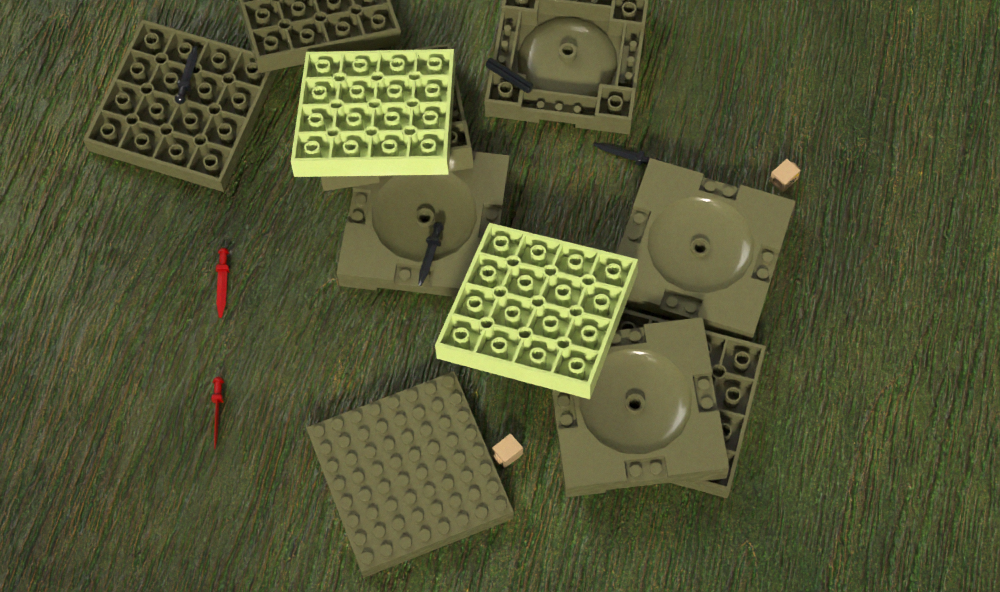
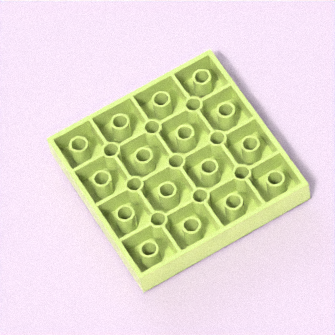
M454 49L306 52L291 155L294 177L448 175L456 68Z
M489 223L436 341L437 359L591 399L637 277L638 259Z

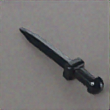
M194 46L189 54L182 79L177 82L179 91L178 95L175 96V102L178 104H183L186 101L184 98L186 91L191 90L190 80L197 60V46Z
M593 143L594 146L605 152L636 161L638 166H641L642 163L648 164L650 159L641 150L639 153L610 144Z
M441 222L433 224L432 236H428L426 239L428 247L419 272V286L423 284L429 273L437 246H441L439 236L441 231L444 230V225Z

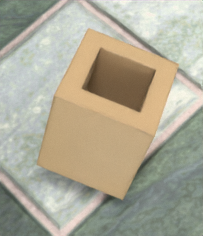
M786 159L771 172L769 181L781 192H784L798 179L801 170L797 164Z
M510 433L492 447V458L497 465L501 464L506 468L523 455V447Z

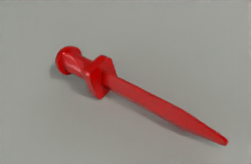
M227 248L219 249V264L216 265V272H218L216 304L219 318H222L226 305L227 273L230 272V268L227 265V255L229 254Z
M215 377L212 381L214 383V394H212L211 400L215 403V450L218 437L219 403H224L222 396L224 380L222 377Z

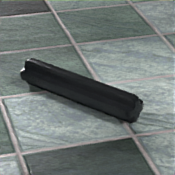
M489 58L486 61V67L526 93L532 91L533 83L493 58Z

